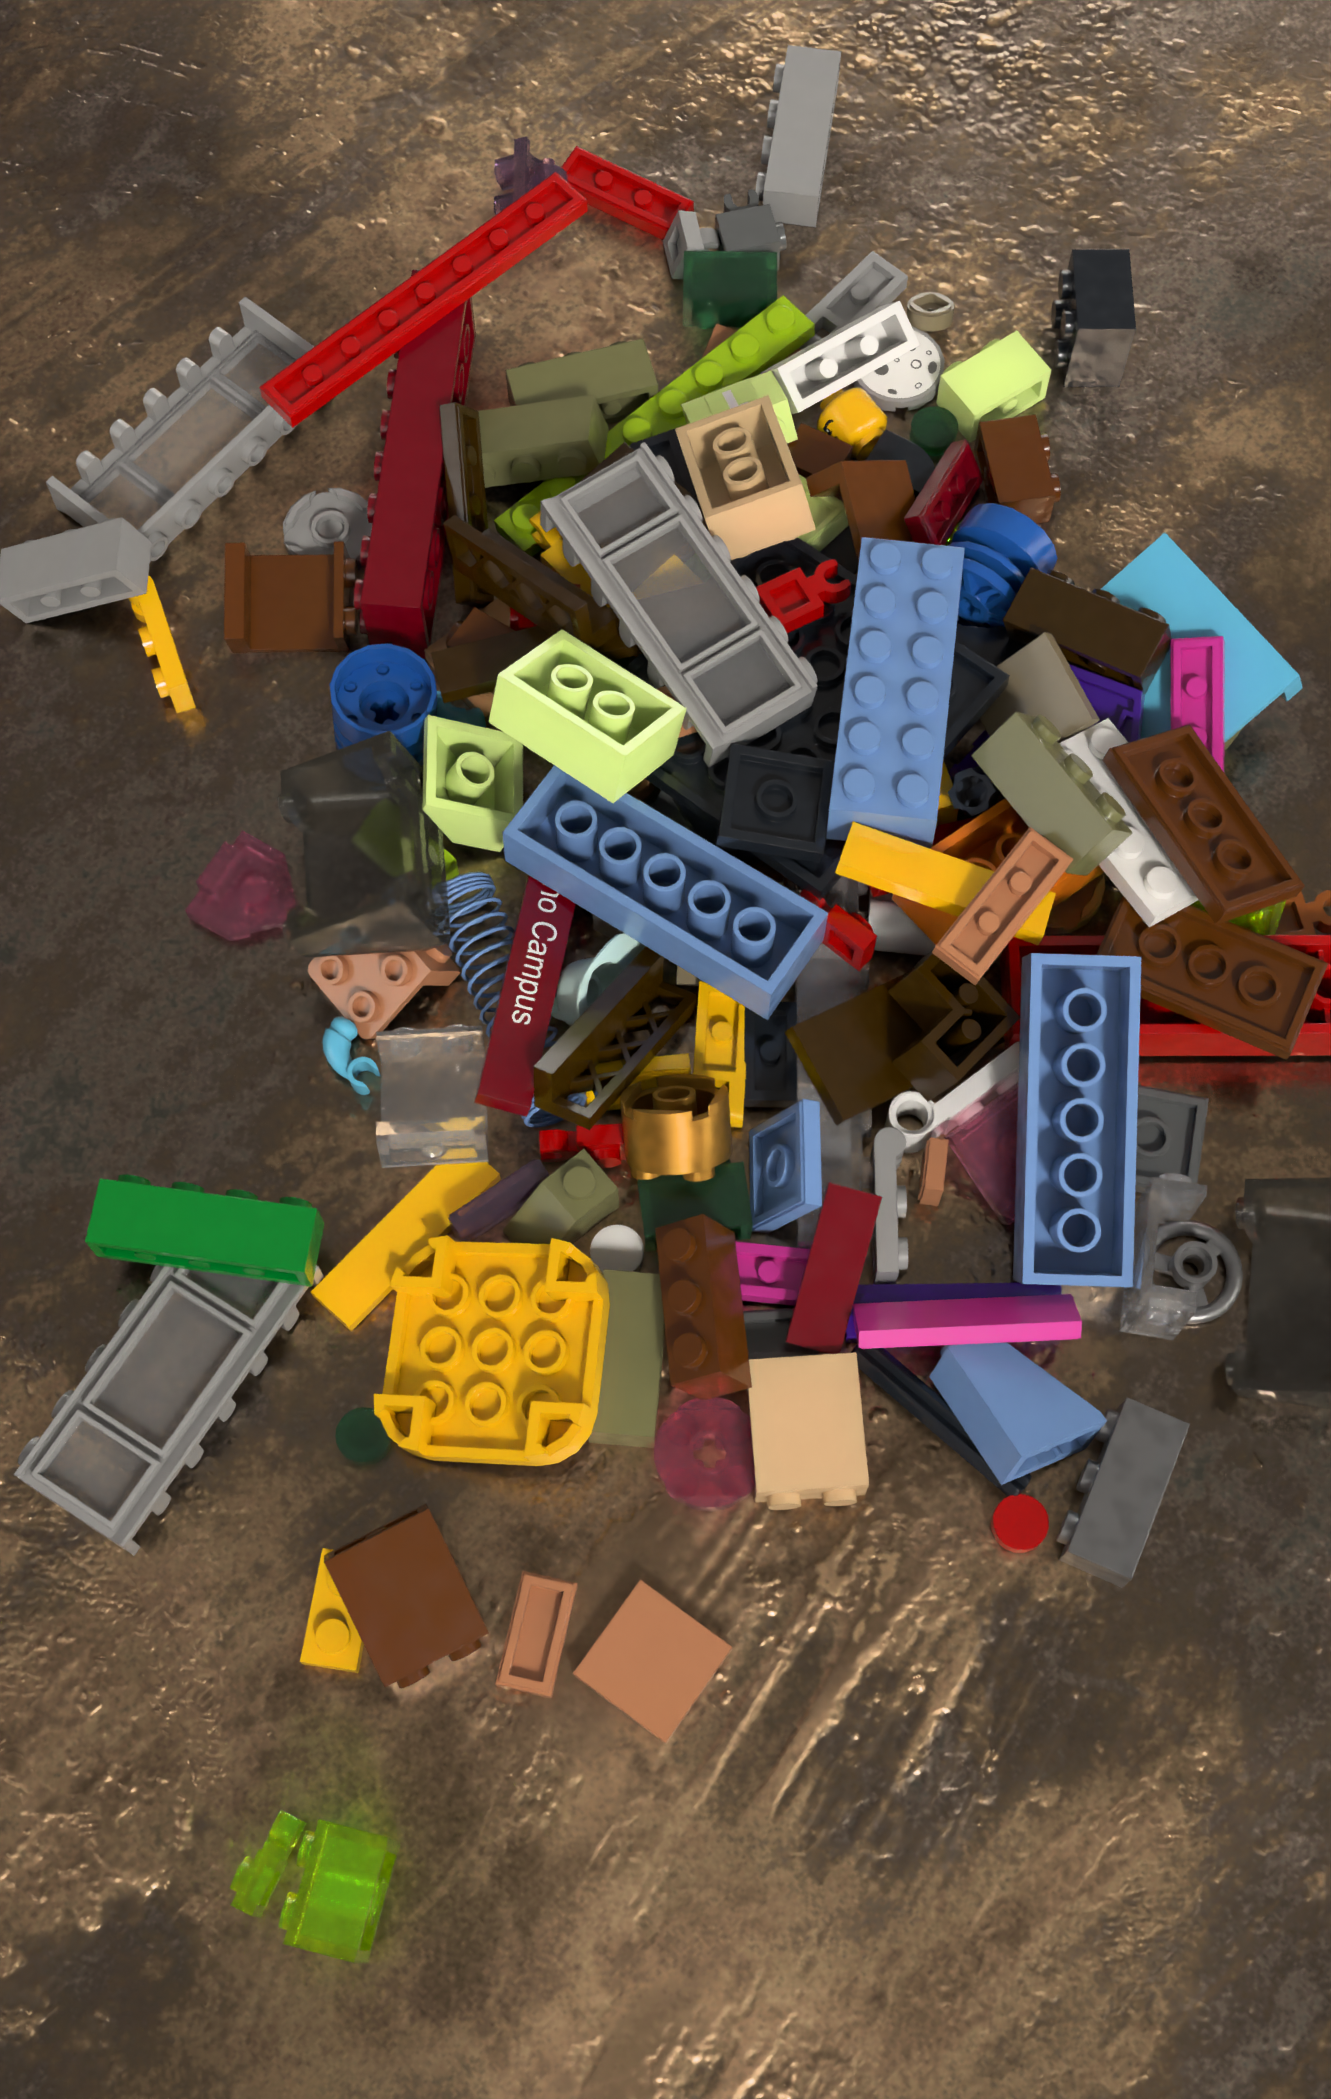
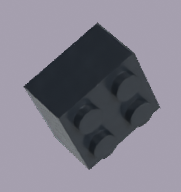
M1072 249L1068 269L1060 270L1058 295L1060 300H1053L1052 329H1059L1060 339H1056L1054 347L1055 368H1062L1063 387H1120L1136 331L1130 250Z

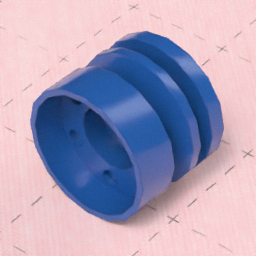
M996 503L978 504L969 510L954 532L951 544L948 545L965 548L957 623L964 626L986 628L994 626L1005 627L1003 619L1031 567L1046 574L1048 570L1054 569L1058 559L1055 546L1046 532L1032 519L1013 508Z
M367 645L349 653L336 667L330 682L335 745L342 758L361 774L380 779L402 777L419 769L423 765L424 719L427 715L437 717L435 675L423 658L410 649L397 645Z

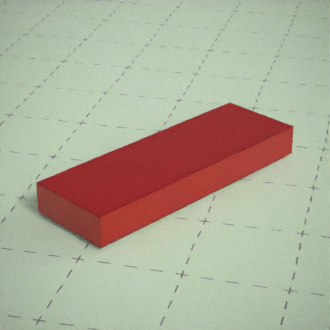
M578 146L574 148L557 172L587 200L588 205L661 240H664L678 210L694 212V201Z

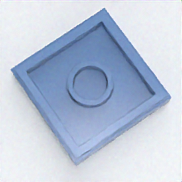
M802 1099L750 1129L751 1231L768 1234L822 1206L819 1101Z

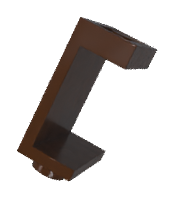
M906 460L840 461L806 478L810 497L842 496L858 563L862 537L914 542L904 520L916 500Z
M344 541L334 542V554L251 555L245 542L225 543L224 640L232 653L349 652L350 636H357L358 612L354 606H350V588L355 587V582L358 578L357 559L350 558Z
M427 1503L324 1555V1563L384 1687L397 1682L399 1688H405L420 1681L430 1673L429 1664L449 1655L451 1661L464 1658L482 1646L479 1638L489 1634Z

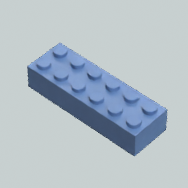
M862 537L829 806L827 839L846 841L852 822H856L929 849L933 845L938 816L965 550L963 547Z
M555 765L502 832L506 862L766 1020L769 1019L824 940L828 912L628 793L624 794L616 802L611 803Z
M1031 953L1022 957L1013 1280L1021 1284L1133 1287L1141 957Z

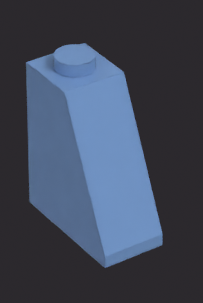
M1007 1342L945 1345L940 1351L941 1359L929 1376L1001 1485L1085 1450L1107 1422L1098 1409Z

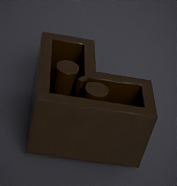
M931 951L888 990L889 994L923 1030L892 1063L928 1102L956 1084L1021 1017L983 976L974 985Z

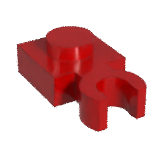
M831 559L818 565L815 574L808 578L801 568L798 567L757 586L756 589L760 598L759 604L768 617L775 616L782 623L786 632L789 633L823 617V602L834 604L846 600L850 596L851 582L849 579L843 580L838 584L827 582L828 579L834 578L838 573V563L835 559Z
M803 889L799 896L828 912L822 943L857 971H860L870 961L874 953L877 935L873 933L871 925L861 915L855 912L848 913L837 904L831 908L824 898L819 900L812 893Z
M622 1123L594 1125L590 1130L576 1126V1131L558 1129L539 1131L541 1162L564 1161L574 1157L583 1149L586 1150L600 1168L615 1167L621 1164V1160H626Z

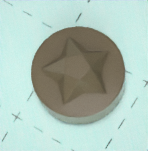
M934 292L920 293L913 296L907 303V318L911 326L921 331H940L948 328L953 323L954 303L943 294Z

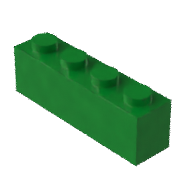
M128 1174L119 1175L117 1181L99 1179L85 1239L86 1244L97 1257L312 1287L324 1222L318 1209L312 1208V1203L295 1197H281L279 1203L258 1200L259 1197L257 1195L237 1189L227 1190L225 1195L204 1193V1188L187 1182H174L171 1188L152 1186L148 1179Z

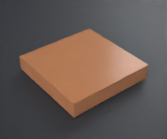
M639 1580L573 1672V1675L666 1744L731 1652L732 1646L642 1580Z

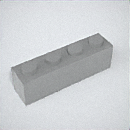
M788 45L785 64H776L773 92L780 93L779 100L770 99L767 128H773L774 131L773 136L764 135L761 164H766L768 167L767 173L758 172L755 190L759 201H763V205L770 204L775 223L782 222L784 224L816 227L839 82L841 51Z

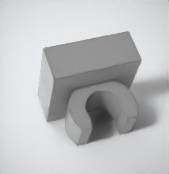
M678 210L663 240L671 278L689 280L696 265H710L711 257L708 248L718 249L720 246L715 229L699 228L696 212Z

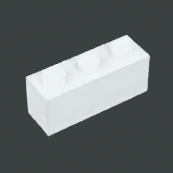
M896 301L874 309L762 371L761 374L770 370L773 372L788 399L791 414H795L900 357L920 344L901 302Z

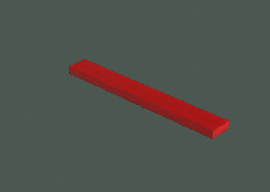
M554 172L261 385L259 388L262 398L292 428L588 212L587 200L557 172Z

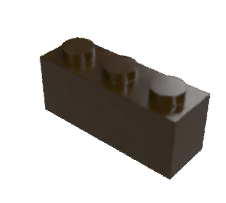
M1031 567L1003 619L1009 639L1026 646L1044 632L1050 633L1055 638L1068 664L1141 690L1144 695L1171 647L1170 626L1159 613L1143 607L1136 611L1121 605L1117 597L1102 589L1096 588L1092 592L1075 586L1071 578L1055 570H1048L1046 574Z

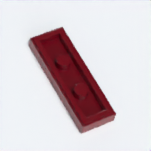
M966 439L950 443L904 518L915 543L945 546L983 481L982 474Z
M828 1182L785 1338L786 1342L828 1354L840 1353L881 1204V1196Z

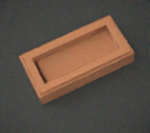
M522 1571L495 1683L496 1686L552 1699L578 1588L577 1583Z

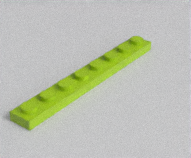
M784 295L610 429L607 435L605 459L624 442L630 446L634 442L687 425L681 404L760 375L762 371L784 360L815 336V324ZM588 474L545 480L494 520L496 530L507 541L533 557L542 548L532 538V534L537 529L530 524L529 519L541 511L542 500L559 495L578 484Z

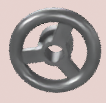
M1175 1220L1157 1227L1141 1243L1135 1261V1277L1142 1296L1156 1312L1175 1322L1200 1324L1212 1321L1232 1307L1241 1290L1243 1271L1237 1250L1221 1231L1200 1221ZM1177 1236H1194L1207 1241L1206 1244L1199 1241L1186 1242L1177 1249L1172 1257L1156 1252L1165 1241ZM1220 1254L1226 1267V1283L1221 1294L1208 1304L1203 1287L1216 1273L1218 1266L1217 1256ZM1183 1263H1193L1198 1268L1199 1275L1188 1274L1183 1268ZM1151 1270L1173 1276L1175 1282L1184 1287L1190 1308L1176 1305L1167 1300L1156 1288Z

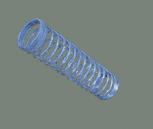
M469 872L458 875L440 885L432 894L430 903L437 915V920L440 924L444 925L443 934L446 938L450 939L449 948L452 952L457 953L455 962L459 967H462L461 976L465 981L469 982L467 990L470 995L475 996L473 1005L476 1009L481 1010L479 1019L483 1024L487 1025L486 1035L490 1037L494 1017L489 1022L485 1019L484 1015L485 1012L496 1011V1008L489 1007L499 999L500 991L493 993L483 992L491 985L502 980L504 973L487 979L476 978L489 968L507 961L509 954L489 963L480 965L470 964L486 952L503 945L512 944L510 939L515 930L510 926H504L509 916L504 912H499L502 901L493 897L496 887L491 876L482 872ZM483 888L468 899L450 904L453 900L467 892ZM450 895H452L449 899H447V900L444 902L443 905H440L446 898H448ZM493 901L498 904L491 912L477 916L468 922L451 923L456 917L469 914L487 902ZM502 916L504 918L497 926L476 935L457 937L467 927L485 921L490 917ZM442 917L449 919L447 920V922H445ZM448 927L459 928L453 936L448 932ZM508 930L510 932L503 940L488 945L483 949L464 951L466 947L477 939L486 937L496 931ZM454 941H466L459 950L454 946ZM460 955H473L465 964L460 960ZM467 969L478 970L471 979L466 975ZM473 983L485 984L478 993L472 989ZM479 998H492L484 1007H481L478 1003ZM548 1027V1031H553V1034L546 1038L544 1048L553 1046L557 1042L551 1041L558 1032L556 1027ZM585 1092L570 1094L567 1100L584 1106L587 1096ZM534 1094L527 1117H521L526 1126L535 1128L548 1126L564 1120L535 1107Z

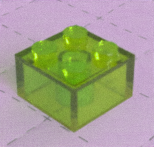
M319 1819L315 1832L307 1830L300 1845L297 1867L304 1868L298 1893L290 1891L282 1908L279 1929L287 1931L283 1944L352 1963H368L401 1843L389 1837Z

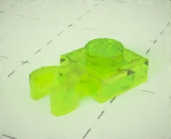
M282 1810L279 1812L263 1848L258 1850L254 1859L246 1856L240 1864L230 1886L231 1890L237 1892L231 1906L250 1916L261 1917L288 1864L287 1859L298 1842L306 1822Z

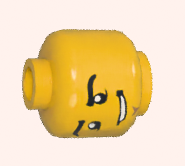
M858 387L846 391L840 389L824 398L820 404L822 412L817 420V430L852 445V458H856L859 461L866 459L887 427V416L865 390Z

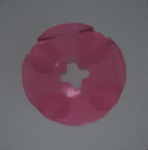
M718 1397L704 1401L695 1398L678 1407L677 1411L671 1414L666 1422L664 1421L655 1439L654 1464L658 1478L666 1488L668 1495L675 1501L700 1511L724 1510L750 1496L755 1486L751 1424L748 1414L741 1411L738 1405L730 1400ZM704 1440H714L717 1450H725V1459L717 1460L715 1468H705L702 1460L694 1459L693 1452L703 1448Z

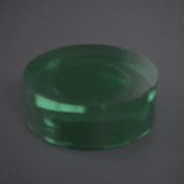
M930 406L919 410L914 415L910 428V441L921 447L929 456L943 455L950 443L956 442L958 421L949 410L938 406Z
M361 1407L349 1411L341 1418L336 1428L337 1446L342 1455L353 1464L361 1466L375 1464L382 1460L391 1448L393 1440L388 1437L380 1418L374 1415L373 1408Z

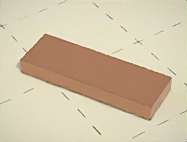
M1030 827L937 943L932 953L972 984L976 985L1074 859Z

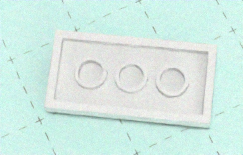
M1109 718L1059 744L1068 755L1073 753L1087 764L1093 773L1090 782L1100 794L1103 792L1108 793L1124 809L1126 816L1122 820L1133 833L1105 858L1099 866L1148 927H1151L1199 899L1102 761L1110 748L1129 743Z

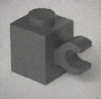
M754 189L748 190V205L743 207L736 206L733 203L731 194H725L724 213L716 214L715 230L717 231L720 243L716 251L725 281L779 271L780 251H784L787 248L783 223H775L770 204L758 206L759 197Z

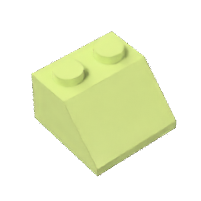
M427 715L424 719L422 810L452 843L500 852L504 848L502 832L523 806V744L502 731Z

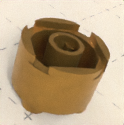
M671 1074L656 1077L657 1087L642 1091L640 1081L627 1087L621 1093L620 1105L625 1158L630 1166L633 1178L649 1180L661 1175H683V1178L687 1181H705L715 1176V1167L725 1162L732 1155L728 1087L724 1083L720 1089L715 1088V1078L709 1076Z

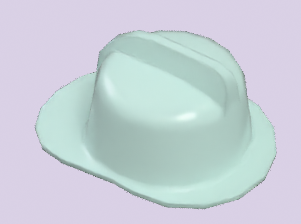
M620 933L609 940L596 957L581 959L568 964L562 971L558 981L557 995L554 999L551 1015L572 1026L646 946L625 933Z

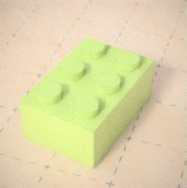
M561 629L498 674L489 723L611 803H614L674 755L687 708Z

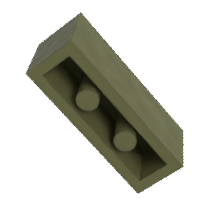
M644 339L629 342L619 341L607 347L585 352H571L563 357L537 363L527 362L518 367L505 370L510 406L594 395L607 424L622 421L658 393V382Z
M594 395L478 411L485 488L589 474L605 459L608 425Z
M1015 712L971 756L1028 827L1033 828L1074 859L1065 872L1087 876L1133 833L1122 820L1126 813L1121 805L1108 793L1103 792L1100 794L1090 782V779L1093 777L1091 769L1077 755L1073 753L1068 755L1057 742L1061 738L1060 732L1046 717L1040 714L1035 717Z
M603 1269V1275L609 1286L610 1310L598 1414L592 1433L588 1438L589 1443L655 1448L665 1337L660 1274Z

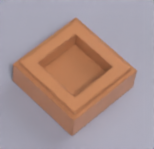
M930 1137L926 1142L921 1162L917 1200H920L919 1204L939 1205L944 1191L948 1139Z

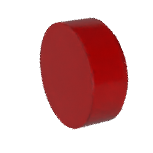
M1026 1494L1010 1495L1004 1498L995 1508L991 1517V1531L995 1540L1001 1547L1014 1553H1026L1038 1547L1045 1539L1049 1529V1518L1046 1509L1037 1499Z

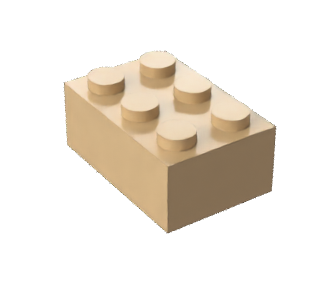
M769 395L675 429L711 536L718 535L724 541L729 550L731 560L748 556L755 551L783 541L793 540L800 535L816 530L801 479Z

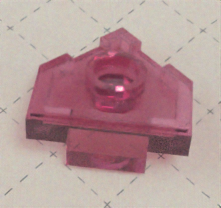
M243 830L232 845L224 842L197 879L196 883L199 892L185 910L188 918L229 941L251 937L250 933L276 927L286 929L301 925L285 854Z

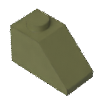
M583 1149L538 1185L502 1230L503 1234L511 1243L550 1244L551 1238L574 1244L619 1208L618 1187L586 1150Z

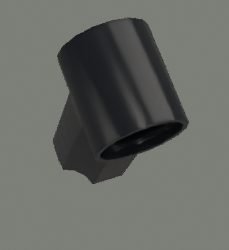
M980 766L971 767L955 774L952 777L953 787L948 791L954 809H962L967 818L979 816L1005 799Z

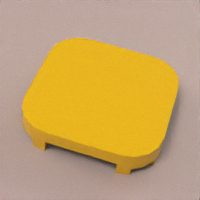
M448 1235L428 1238L429 1245L414 1253L402 1269L396 1266L389 1285L397 1292L383 1392L382 1394H374V1415L380 1418L388 1437L412 1455L433 1461L543 1466L560 1463L578 1452L590 1437L598 1414L610 1310L609 1286L599 1266L571 1242L551 1238L550 1244L457 1242Z

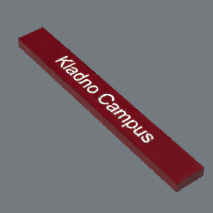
M529 875L525 884L474 1103L527 1117L532 1104L535 1090L534 1065L542 1058L575 909L574 902Z

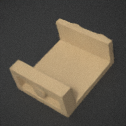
M857 1353L749 1359L752 1388L746 1389V1394H748L755 1473V1503L767 1502L768 1509L788 1510L801 1507V1499L823 1498L825 1506H845L857 1503V1496L865 1495L869 1487Z

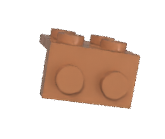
M368 896L308 966L310 977L340 1013L356 1025L358 1034L363 1039L377 1038L423 986H449L462 972L450 958L452 951L448 945L424 928L419 922L421 916L417 909L403 898Z

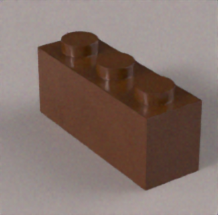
M704 1214L655 1228L671 1386L703 1401L752 1388L735 1233Z

